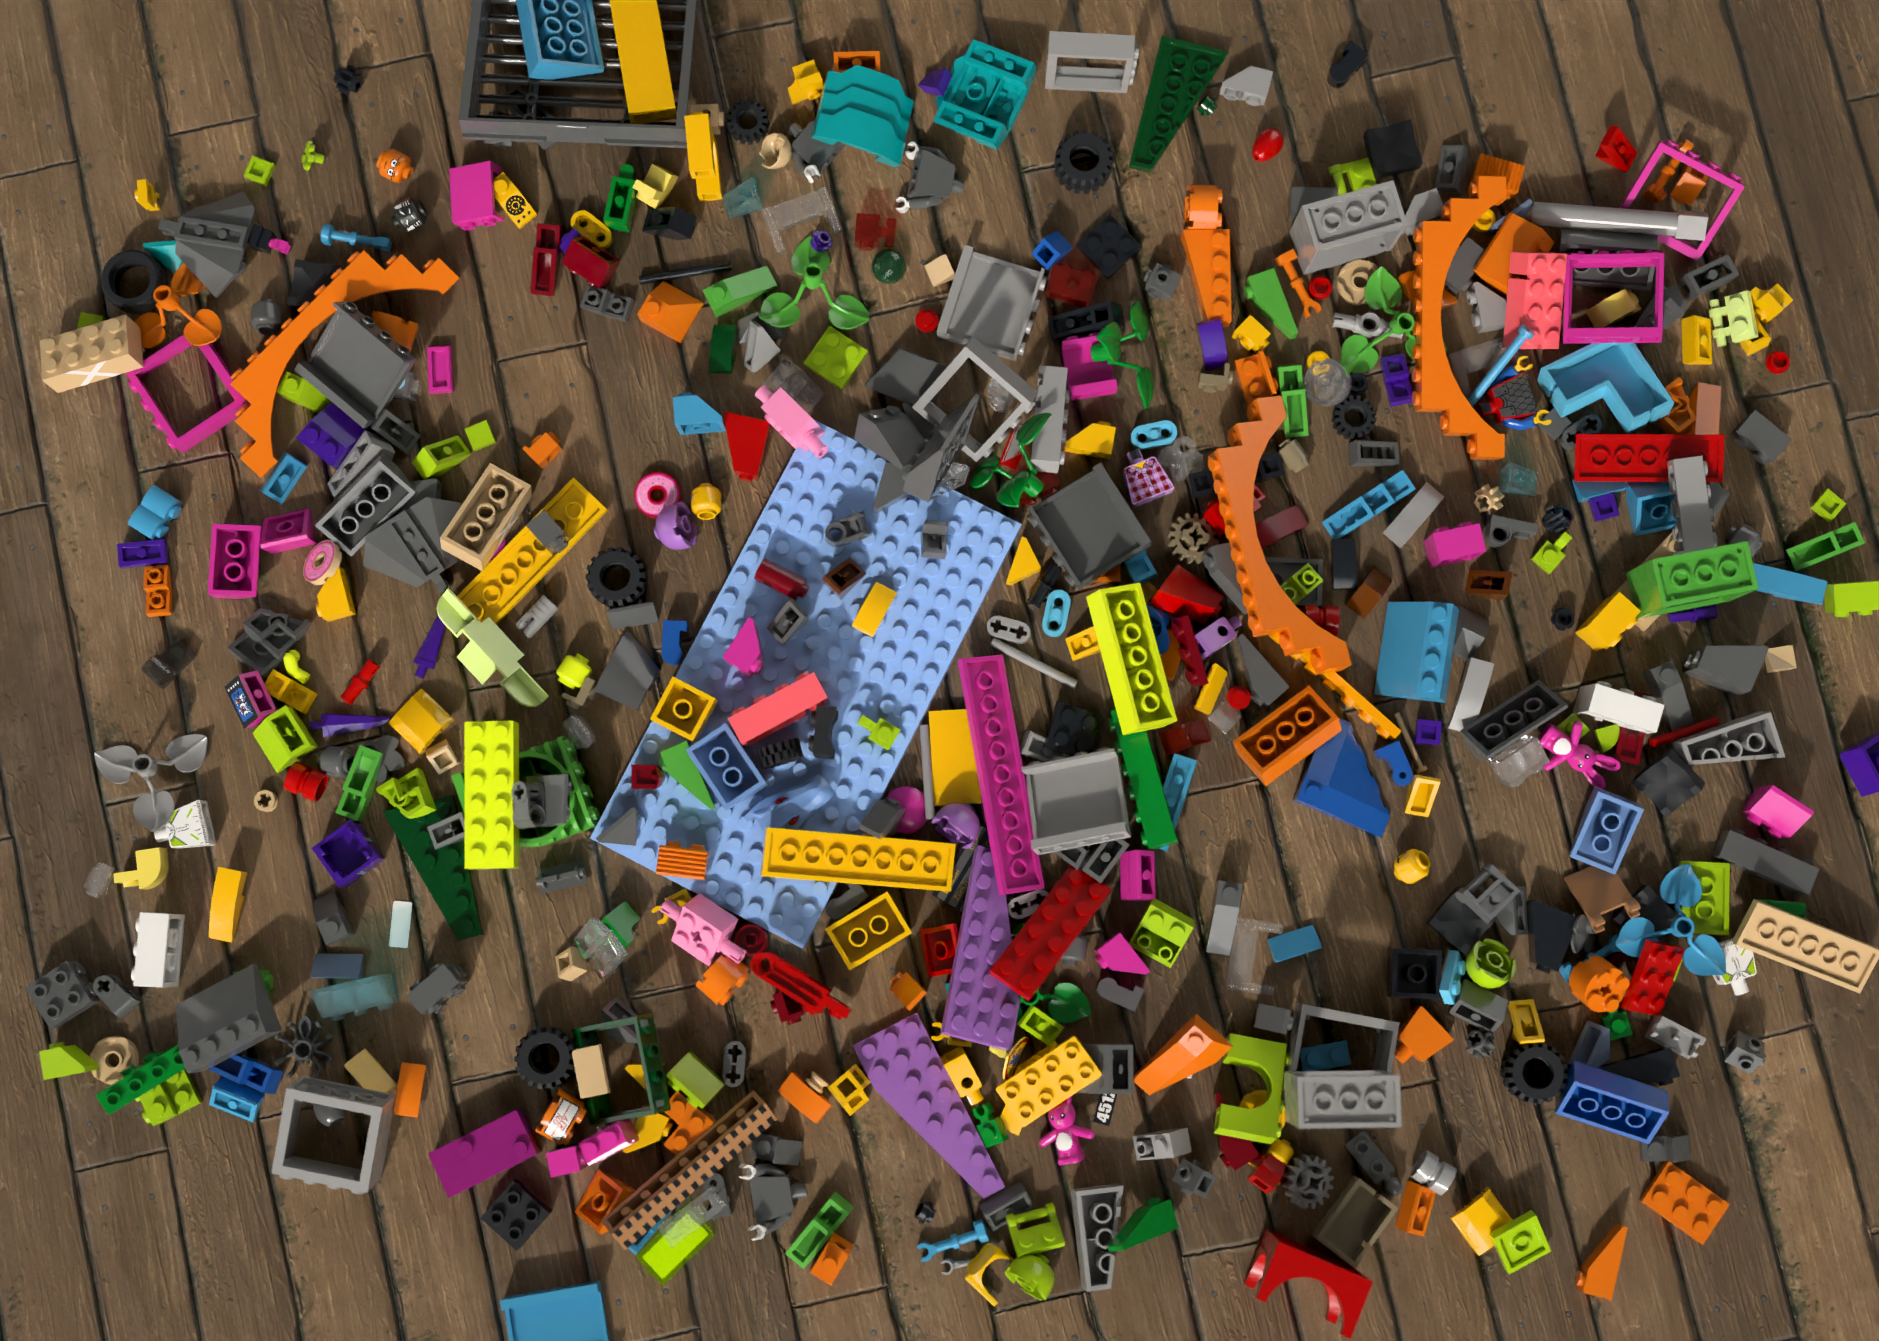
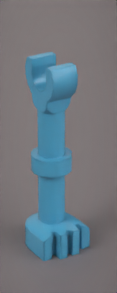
M325 223L322 226L321 241L324 245L331 246L334 240L350 242V245L354 246L361 244L382 251H391L392 242H390L389 238L368 237L359 235V232L354 231L351 233L337 231L333 225Z
M1619 934L1610 936L1608 943L1595 953L1587 954L1586 959L1582 962L1584 963L1589 960L1588 957L1597 955L1605 958L1611 953L1622 952L1615 944ZM1569 961L1563 963L1559 969V972L1568 984L1570 974L1574 968Z
M984 1220L974 1221L975 1230L960 1235L953 1234L950 1235V1238L936 1243H919L917 1249L927 1248L929 1251L928 1255L921 1257V1261H929L933 1254L950 1248H961L960 1245L977 1239L981 1243L990 1241Z

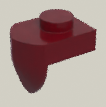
M631 764V789H658L661 787L665 780V773L659 765Z

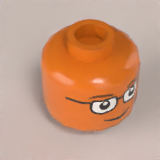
M389 149L387 152L383 151L376 165L381 176L395 183H401L404 179L408 180L414 169L411 166V158L395 149Z

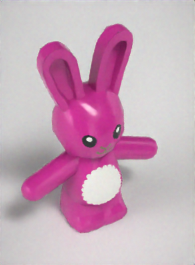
M1580 721L1574 722L1570 737L1552 723H1548L1538 735L1536 743L1556 755L1544 762L1543 768L1551 770L1567 760L1571 768L1582 772L1593 787L1596 786L1604 789L1606 786L1604 778L1592 766L1595 764L1610 771H1617L1620 769V762L1614 757L1596 753L1588 745L1578 744L1583 724Z
M1072 1096L1048 1111V1118L1054 1129L1039 1139V1145L1042 1147L1056 1140L1058 1165L1082 1161L1085 1155L1081 1148L1079 1137L1092 1139L1095 1135L1091 1129L1073 1125L1076 1112L1071 1104Z

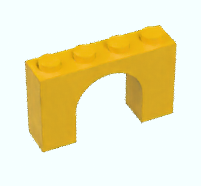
M693 112L690 115L684 116L689 171L692 179L696 178L699 201L720 200L723 197L718 146L709 115L703 112Z

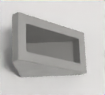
M750 320L744 366L751 372H757L781 350L761 325L756 321Z

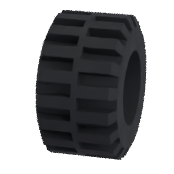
M1083 129V133L1079 134V131L1076 130L1073 131V136L1068 134L1065 136L1064 141H1060L1055 154V175L1059 177L1061 185L1066 184L1065 189L1068 191L1072 188L1075 189V194L1084 191V195L1089 194L1091 189L1093 192H1096L1099 186L1103 187L1106 184V180L1109 179L1113 165V151H1110L1111 145L1109 143L1105 144V137H1097L1098 132L1093 131L1092 134H1089L1088 130ZM1086 153L1096 160L1097 166L1089 171H1080L1073 167L1070 159L1076 154Z
M609 547L607 548L608 551H599V556L597 558L593 556L591 559L592 564L587 566L588 574H586V580L588 581L587 587L591 594L608 608L627 606L633 602L637 604L640 601L639 597L641 595L644 596L646 593L645 587H648V573L642 561L632 551L624 550L622 547H617V549ZM615 566H625L630 571L628 584L618 591L607 589L604 583L606 573Z
M552 1026L537 1028L528 1032L519 1041L521 1043L515 1050L517 1056L514 1057V1062H517L518 1066L515 1068L517 1072L520 1071V1078L523 1081H528V1085L537 1086L539 1089L553 1088L568 1081L571 1078L570 1076L575 1073L572 1051L575 1050L574 1038L571 1039L567 1031L564 1032L561 1028H554ZM543 1043L554 1045L560 1055L557 1068L551 1072L542 1071L535 1063V1051Z
M1541 1042L1514 1045L1511 1047V1052H1506L1504 1056L1507 1058L1501 1062L1504 1070L1500 1071V1074L1505 1079L1502 1081L1504 1086L1509 1088L1507 1091L1511 1095H1515V1098L1529 1103L1543 1104V1102L1553 1101L1552 1097H1558L1561 1094L1559 1090L1561 1088L1565 1089L1566 1084L1563 1081L1564 1078L1568 1079V1074L1564 1071V1069H1567V1064L1562 1062L1563 1056L1557 1053V1049ZM1532 1058L1540 1059L1545 1066V1077L1535 1087L1528 1086L1522 1074L1525 1063Z

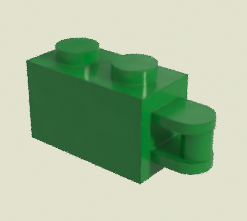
M625 164L620 168L618 177L612 176L603 219L609 229L627 233L631 231L637 202L636 195L638 193L633 188L636 182V174L633 167L629 164Z

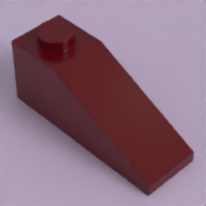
M1218 1091L1212 1093L1215 1117L1217 1108L1221 1104H1226ZM1217 1134L1219 1149L1222 1152L1219 1157L1226 1168L1231 1166L1236 1171L1259 1156L1250 1140Z

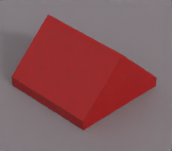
M953 923L920 930L928 977L951 974L958 941L957 924Z

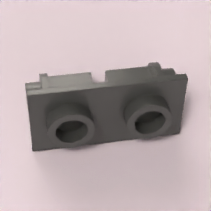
M583 860L536 871V885L540 888L541 894L588 883Z

